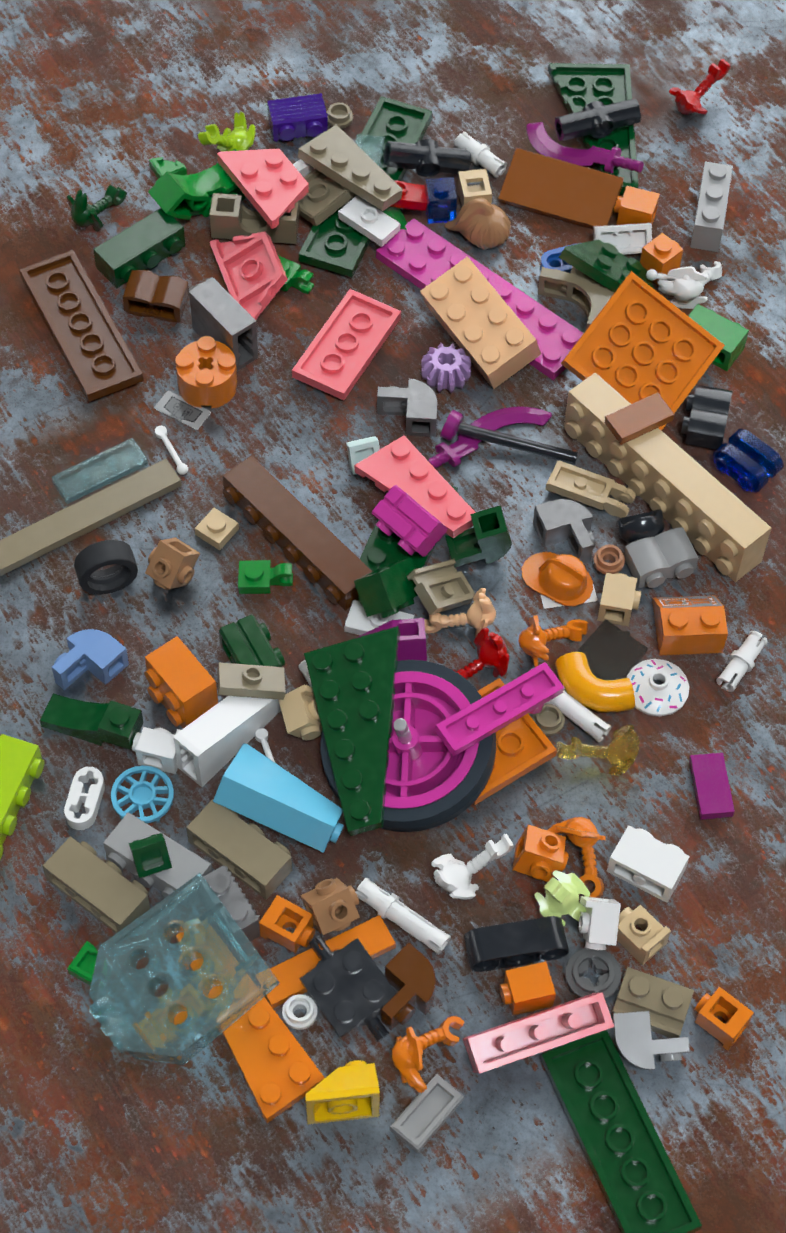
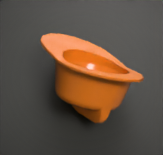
M540 552L531 555L522 566V578L525 584L532 590L561 605H581L592 594L593 580L583 562L573 555Z

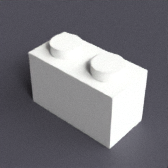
M628 825L610 857L607 872L668 903L686 870L690 856L684 854L682 849L673 844L666 845L655 839L648 831L635 829Z

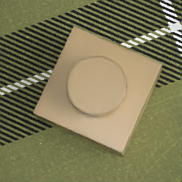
M213 508L195 527V535L221 550L239 530V523Z

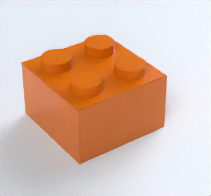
M178 636L145 656L147 670L144 674L149 682L147 691L156 704L162 703L167 709L166 714L175 727L180 725L184 729L218 704L216 681Z

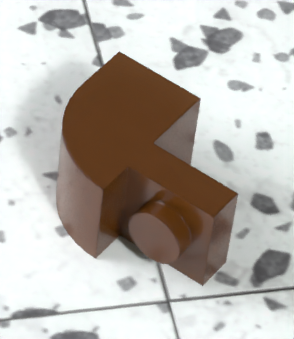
M408 943L385 965V977L398 991L381 1009V1022L391 1031L398 1023L404 1025L411 1019L416 1011L414 1007L426 1016L433 1005L435 997L436 977L433 966L420 951Z

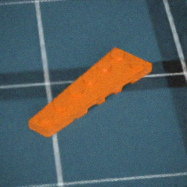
M203 917L178 933L176 941L201 988L206 1002L211 1007L218 1026L246 1079L264 1120L269 1123L303 1099L305 1094L325 1079V1077L207 919Z

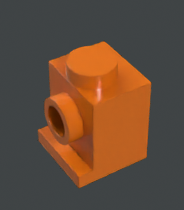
M278 895L259 922L261 937L264 939L269 938L294 953L297 952L300 945L306 948L309 942L312 941L316 931L312 928L313 914ZM291 927V928H294L295 930H294V932H293V934H292L291 932H289V931H287V930H285V929Z
M720 987L712 996L706 993L694 1009L698 1012L695 1023L723 1043V1047L728 1051L748 1027L754 1014L753 1011ZM716 1016L722 1017L725 1020V1024L718 1018H716Z

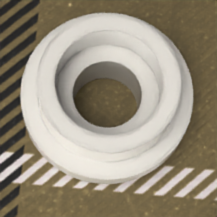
M303 994L291 996L285 1001L282 1008V1016L285 1023L297 1030H303L313 1025L318 1014L317 1005L314 1000ZM297 1009L306 1011V1015L302 1018L294 1016L293 1013Z

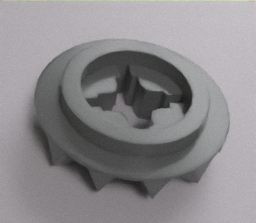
M583 948L575 952L568 960L565 969V980L570 987L571 993H576L580 997L603 992L604 998L611 997L619 987L621 969L617 960L609 952ZM589 963H591L595 973H601L602 975L598 977L596 986H594L590 978H584L588 973Z

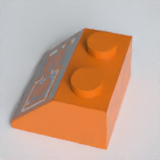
M716 595L656 597L652 599L659 655L723 653L728 629L724 605Z

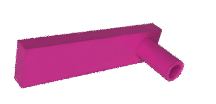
M544 662L436 724L435 732L454 757L528 713L537 714L541 712L544 704L562 694L565 687L547 663Z

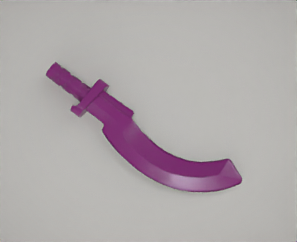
M543 122L526 125L529 141L533 148L541 155L580 166H590L593 163L605 165V172L614 173V167H621L639 173L643 169L644 164L642 161L622 157L621 148L613 147L611 151L592 146L590 149L570 148L552 140L547 134Z
M507 407L490 412L470 425L492 431L516 423L544 426L551 418L552 413L533 407ZM458 435V441L449 446L444 442L436 445L435 449L438 454L429 458L428 462L434 468H438L447 462L452 467H456L461 464L460 458L478 450V444L482 440Z

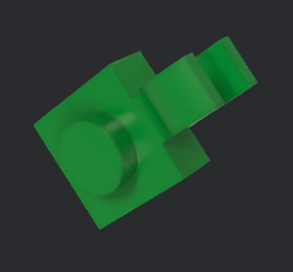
M278 255L288 278L281 287V290L287 292L292 286L302 293L309 294L314 287V284L309 282L313 278V273L308 270H301L300 264Z
M271 560L239 561V594H271V585H293L292 564L281 563L272 568Z

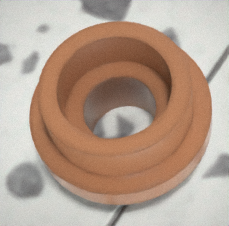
M604 545L596 551L593 563L595 568L602 574H616L623 569L625 557L617 546ZM605 560H611L613 563H607Z

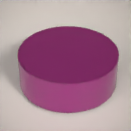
M455 410L451 411L441 431V438L452 441L455 438L460 423L463 421V414Z

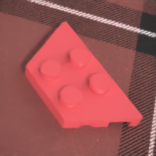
M280 149L224 151L217 153V162L272 229L279 225V218L285 212L290 213L295 207L296 202L302 200L309 192V183Z
M266 232L253 233L250 236H234L232 241L221 243L218 239L210 241V246L230 295L256 320L288 280L271 237Z

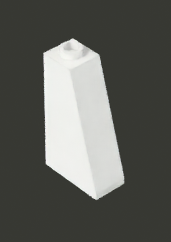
M227 696L173 737L178 768L203 787L238 753L243 743L247 744L253 739L255 732L259 728H264L281 711L279 700Z

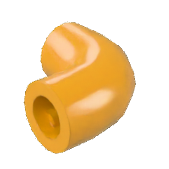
M582 652L567 653L556 660V670L566 692L586 708L597 712H621L635 708V695L629 678L616 680L597 678L590 670L586 655Z

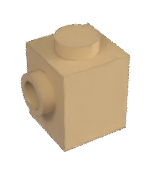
M606 573L597 621L629 626L632 609L638 610L641 591L635 590L637 578L629 577L622 573Z

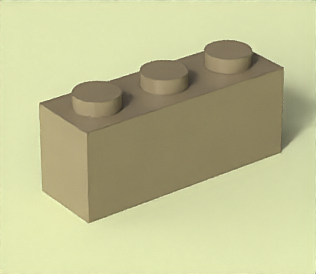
M212 799L186 827L188 842L220 866H227L228 871L267 900L292 872V856L290 851L279 842L273 843L267 839L264 832L257 825L245 823L239 818L238 813L213 802L214 799Z
M70 836L43 865L47 881L123 939L150 910L147 889L138 881L133 880L130 882L123 877L122 871L113 862L108 860L105 863L98 858L93 847L85 841L79 843Z

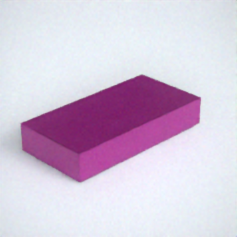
M723 752L690 755L689 763L700 820L733 817L735 810Z

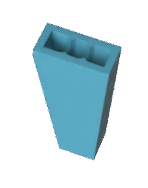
M243 743L224 773L213 802L323 853L330 841L337 842L344 827L343 824L339 823L343 813L342 808L245 743Z

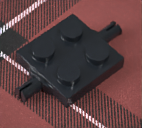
M317 936V943L313 939L309 942V945L320 961L313 970L300 978L301 983L340 1038L354 1028L366 1025L376 1038V1041H381L383 1037L385 1038L390 1033L377 1016H379L381 1009L397 993L358 938L344 948L332 952L322 939V936Z

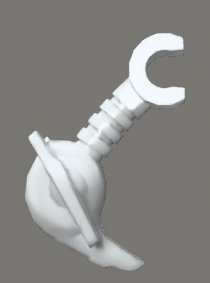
M718 261L714 262V267H706L702 264L700 265V273L692 266L670 270L668 276L675 277V280H659L657 282L659 285L658 290L674 296L676 300H672L671 303L676 307L694 309L697 304L705 303L708 300L706 296L699 295L703 292L706 283L722 276V264Z
M504 834L502 839L495 844L492 840L488 841L485 844L486 849L478 854L477 857H474L472 861L467 862V865L463 861L455 859L451 854L442 855L431 862L433 867L440 868V870L436 869L434 872L435 882L445 891L451 893L450 896L452 898L472 899L476 896L475 891L479 889L477 884H471L472 874L477 873L483 866L488 865V862L508 854L514 845L508 835Z

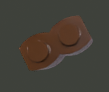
M134 270L131 272L122 297L124 311L141 317L153 316L163 321L180 322L189 297V283L175 275L159 276L149 270Z

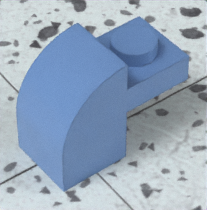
M94 629L78 631L67 637L69 652L61 654L52 666L55 683L63 690L69 687L87 670L106 685L129 665L127 650L106 632Z

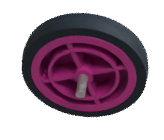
M402 660L398 661L395 673L393 721L388 752L389 766L387 767L384 822L381 828L397 832H414L431 829L451 821L469 808L479 797L493 771L496 756V732L453 757L435 732V726L482 698L481 695L467 679L450 668L428 661ZM322 729L321 757L323 768L331 789L340 800Z

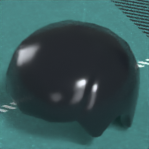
M658 509L620 518L617 521V526L621 538L627 543H632L663 533L665 523L662 510Z

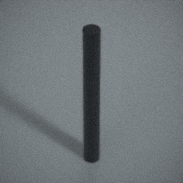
M460 423L458 435L573 464L576 463L578 452L464 423Z

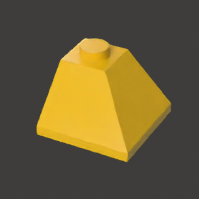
M360 1060L348 1062L344 1067H338L305 1094L307 1125L379 1117L380 1090L375 1064H366L365 1061Z

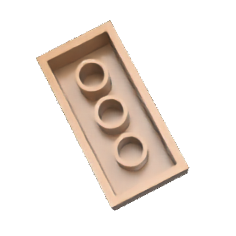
M468 256L420 291L427 308L460 348H464L465 355L470 356L473 365L493 389L541 355L535 337Z

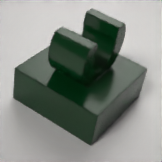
M162 833L153 834L150 837L129 843L139 878L172 868Z

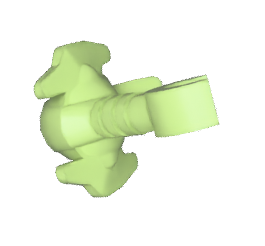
M555 870L553 876L557 879L552 877L544 886L546 897L542 896L539 892H536L534 895L540 905L539 912L544 917L558 916L561 918V915L569 914L579 922L581 912H586V908L579 902V894L589 897L590 892L583 881L574 873L565 874Z

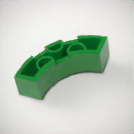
M219 163L204 171L190 175H177L166 171L148 191L166 214L179 219H191L192 215L202 214L204 217L210 216L213 193L242 195V201L247 198Z

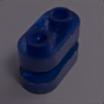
M738 429L729 437L728 443H723L713 453L714 465L720 472L729 475L744 490L755 493L759 492L768 483V478L775 477L784 467L781 456L746 429Z

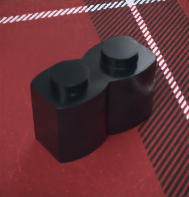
M696 385L695 394L689 393L686 411H691L690 417L684 416L681 434L687 435L685 444L721 450L732 391Z

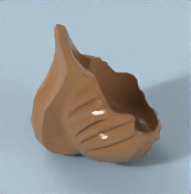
M476 198L462 206L459 215L455 219L447 221L444 227L460 232L469 242L485 250L500 246L504 241L508 240L511 222L503 209L490 204L484 198Z

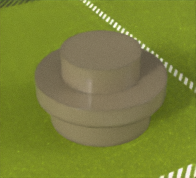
M334 103L326 112L328 125L331 127L337 125L340 129L346 128L353 121V113L345 103Z
M545 704L541 712L532 716L534 722L546 736H554L560 733L564 727V714L555 705Z

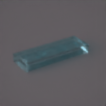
M132 437L52 476V482L66 504H69L147 466L148 461Z

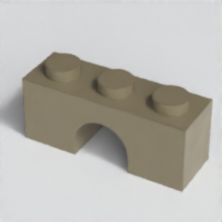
M213 193L210 209L211 238L233 239L234 236H250L253 233L266 232L271 237L272 242L297 244L299 201L296 202L295 207L290 213L285 212L279 218V225L272 229L259 212L251 211L243 205L242 195Z

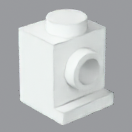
M143 727L142 732L136 733L132 745V751L136 752L138 765L152 766L161 771L176 774L178 764L173 738L175 735L163 728L150 729Z
M581 896L580 903L586 907V912H581L579 933H583V938L586 940L585 948L606 950V945L616 946L621 904L614 899Z

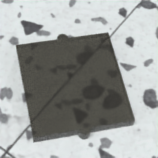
M605 619L577 652H582L586 655L590 670L599 679L616 680L625 678L632 667L646 654L648 648L631 637L629 631L624 632Z

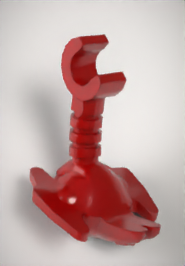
M723 58L720 59L718 66L712 63L708 69L706 79L699 84V87L695 88V91L671 88L669 93L675 95V104L678 111L685 115H690L694 112L706 115L708 111L701 106V96L703 97L705 92L707 93L712 87V84L714 85L717 80H721L728 73L730 64Z
M487 627L483 628L474 639L479 658L473 660V663H469L468 666H464L463 669L461 668L458 671L453 669L467 680L476 675L478 671L483 670L484 667L494 669L493 676L495 678L499 675L502 677L507 672L509 665L507 646L501 636L494 632L488 633L489 629Z

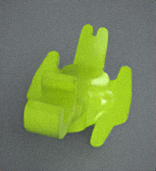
M236 112L234 115L233 131L226 128L221 135L218 126L211 124L205 126L207 132L198 133V139L202 145H218L217 148L220 152L233 151L234 149L244 151L253 145L255 126L253 124L250 125L247 131L244 113Z

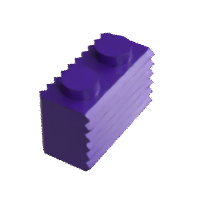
M322 93L267 101L268 119L273 141L275 142L278 140L289 141L306 136L317 137L328 130V117Z

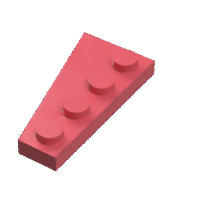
M404 435L354 465L355 473L363 478L366 476L374 481L375 486L383 492L389 491L393 485L400 487L448 528L446 534L452 538L473 526L470 514L476 512Z

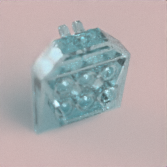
M199 873L99 946L89 996L94 1003L90 1006L89 1011L101 1023L102 1031L106 1036L110 1037L121 1054L127 1051L135 1059L184 1065L280 984V982L204 877ZM184 932L183 939L180 942L170 944V940L175 933ZM149 957L146 967L136 969V964L141 958ZM203 959V964L198 970L189 971V966L194 960ZM162 984H168L167 992L160 997H155L156 989ZM223 986V990L218 997L208 998L209 991L213 987ZM181 1011H187L188 1016L186 1020L181 1024L175 1025V1016Z

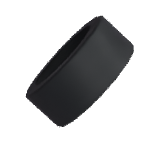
M105 540L91 544L80 551L74 562L79 584L82 590L90 594L102 595L122 590L133 582L138 573V567L130 545L119 540ZM107 565H114L104 570H98L99 568H102Z

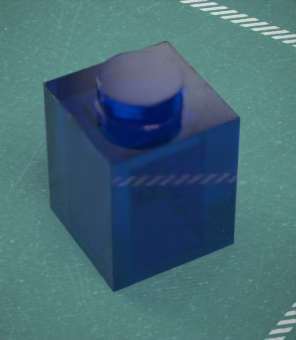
M454 177L426 179L425 190L428 201L426 214L428 224L444 223L455 219L457 194Z

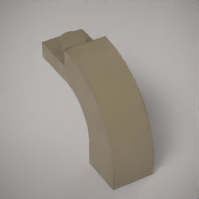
M573 266L571 273L542 267L540 272L538 295L562 299L578 305L587 315L586 329L614 294L613 291Z

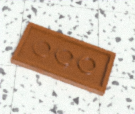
M516 148L498 200L503 204L593 229V226H609L624 178Z

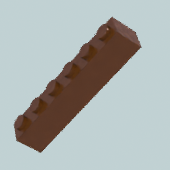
M249 456L223 475V494L227 501L232 505L236 504L251 524L256 523L263 530L266 539L272 544L276 543L291 563H297L303 569L307 579L313 584L317 583L333 604L338 603L346 611L352 606L353 600L359 601V594L354 580L372 572V570L253 456Z

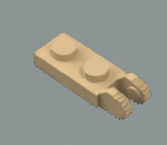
M560 460L557 461L546 483V490L600 510L604 509L609 515L620 518L626 517L629 513L628 505L624 503L631 504L636 497V493L632 489L615 483L613 479Z

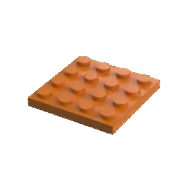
M631 271L561 364L582 381L597 373L631 404L658 392L673 413H675L725 345ZM665 425L658 428L662 431Z

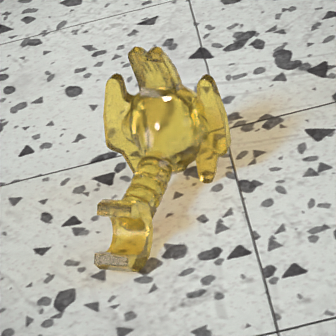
M626 725L614 731L613 739L608 747L582 744L581 740L577 737L571 738L572 745H565L558 741L557 756L566 760L586 756L597 759L599 757L600 759L607 758L613 764L609 769V774L621 776L635 762L639 753L640 740L634 731V726Z

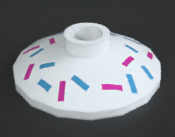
M649 659L641 661L632 667L626 677L630 679L633 686L635 708L647 715L658 717L671 715L680 710L688 699L689 683L686 675L678 666L667 660ZM653 680H660L663 684H656Z

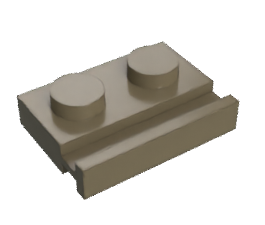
M454 559L415 569L406 576L408 580H413L416 584L414 590L430 615L467 605L473 601L475 592L462 571L457 572L454 567L456 564Z
M627 967L611 1017L616 1013L649 1011L652 1032L669 1038H679L694 990Z

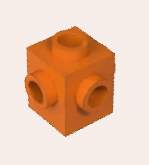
M528 824L516 843L513 870L549 882L552 877H555L553 876L555 870L562 872L566 867L569 856L568 852H565L566 837Z

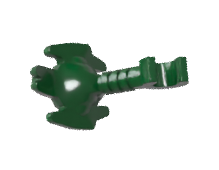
M109 185L105 196L95 204L90 205L87 203V194L84 193L82 195V190H78L75 201L70 195L66 197L71 208V218L77 226L88 227L92 225L93 229L98 232L104 225L97 215L113 204L117 206L123 203L127 197V192L120 187L116 188L113 185Z

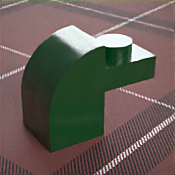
M501 505L470 514L474 527L467 529L455 538L449 535L445 536L451 559L456 561L454 567L485 559L486 564H490L507 554L511 548L512 541Z

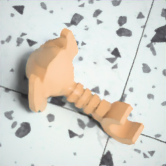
M480 588L473 597L474 602L466 614H450L449 616L441 615L440 613L429 614V620L424 619L425 633H435L441 630V628H448V626L457 627L469 624L476 629V637L483 628L492 625L496 618V610L489 597L485 595L486 589Z

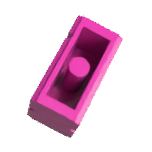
M393 485L384 496V499L372 510V514L379 519L375 525L389 537L393 532L398 535L401 540L397 544L411 556L415 551L422 557L426 556L448 529L397 485Z

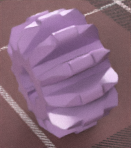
M440 343L438 349L430 347L427 355H424L422 358L421 366L423 368H421V375L423 380H427L430 388L437 386L439 393L443 389H448L452 394L454 387L463 389L465 381H469L471 376L470 356L465 355L464 348L455 349L453 343L449 347H444Z

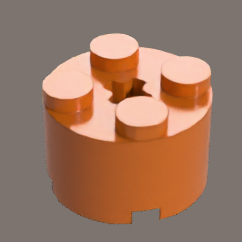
M203 336L198 341L185 346L176 356L178 388L181 397L188 404L198 408H202L201 405H211L212 409L225 405L234 397L237 387L236 359L228 346L215 341L211 336Z

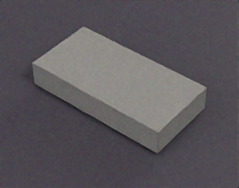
M438 1074L426 1085L427 1090L419 1093L390 1126V1131L417 1154L464 1101V1096Z

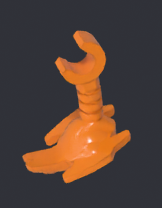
M538 615L529 618L530 627L520 633L518 642L524 653L531 656L534 667H537L538 658L543 660L549 659V656L546 654L549 653L546 642L561 638L582 641V634L586 635L588 631V622L575 619L569 621L565 626L542 630L539 625Z
M574 817L554 824L548 831L555 834L564 833L575 846L582 848L581 853L585 868L584 875L580 879L585 885L589 881H593L595 883V890L591 893L590 897L600 898L604 892V884L597 876L596 855L592 846L598 840H606V836L598 834L592 821L585 817Z
M457 1016L448 1017L441 1023L439 1028L428 1031L419 1037L415 1035L413 1028L410 1026L406 1028V1036L396 1037V1043L391 1052L392 1061L400 1072L403 1084L408 1083L419 1093L427 1090L426 1084L418 1073L423 1068V1050L439 1042H443L447 1046L457 1044L460 1038L451 1034L449 1027L459 1030L464 1026V1021Z

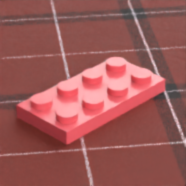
M349 289L292 369V378L341 400H345L400 321L401 311Z

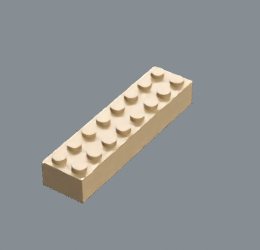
M597 373L592 374L571 389L568 393L564 428L571 438L577 439L584 445L592 457L598 458L605 464L609 472L613 476L619 477L636 493V496H640L646 501L652 511L661 509L664 519L672 525L673 529L684 528L697 552L708 557L723 575H728L734 582H737L762 562L771 532V527L659 428L621 445L604 423L605 416L631 405V403Z

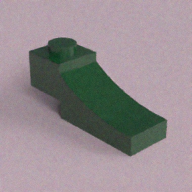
M54 693L40 719L41 727L102 746L105 741L129 750L132 749L134 737L144 723L140 709L112 700L110 703H93Z

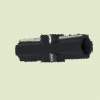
M636 99L610 105H604L601 101H593L587 104L580 112L555 117L554 125L559 141L590 134L593 138L602 139L610 135L615 128L640 123L642 115L640 105Z
M423 139L415 144L387 141L383 161L387 167L416 170L419 176L431 177L439 172L458 174L460 171H469L471 154L467 149L439 147L438 143L432 139Z

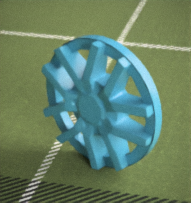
M135 766L124 771L115 780L111 789L112 805L121 819H123L127 812L133 814L139 810L140 817L137 818L143 822H158L173 805L174 789L170 778L163 771L152 766ZM142 773L139 781H136L131 775ZM148 773L155 774L151 783L146 781ZM160 778L167 786H157ZM126 780L132 786L128 789L122 786L121 783ZM117 792L126 795L117 801ZM169 793L168 798L156 797L157 794ZM130 802L132 804L125 811L120 808ZM155 805H164V807L157 812ZM150 808L153 815L144 817L143 810Z

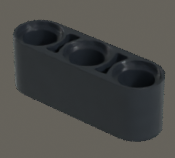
M558 916L472 929L464 935L470 969L474 972H486L553 961L563 958L569 953L562 919Z

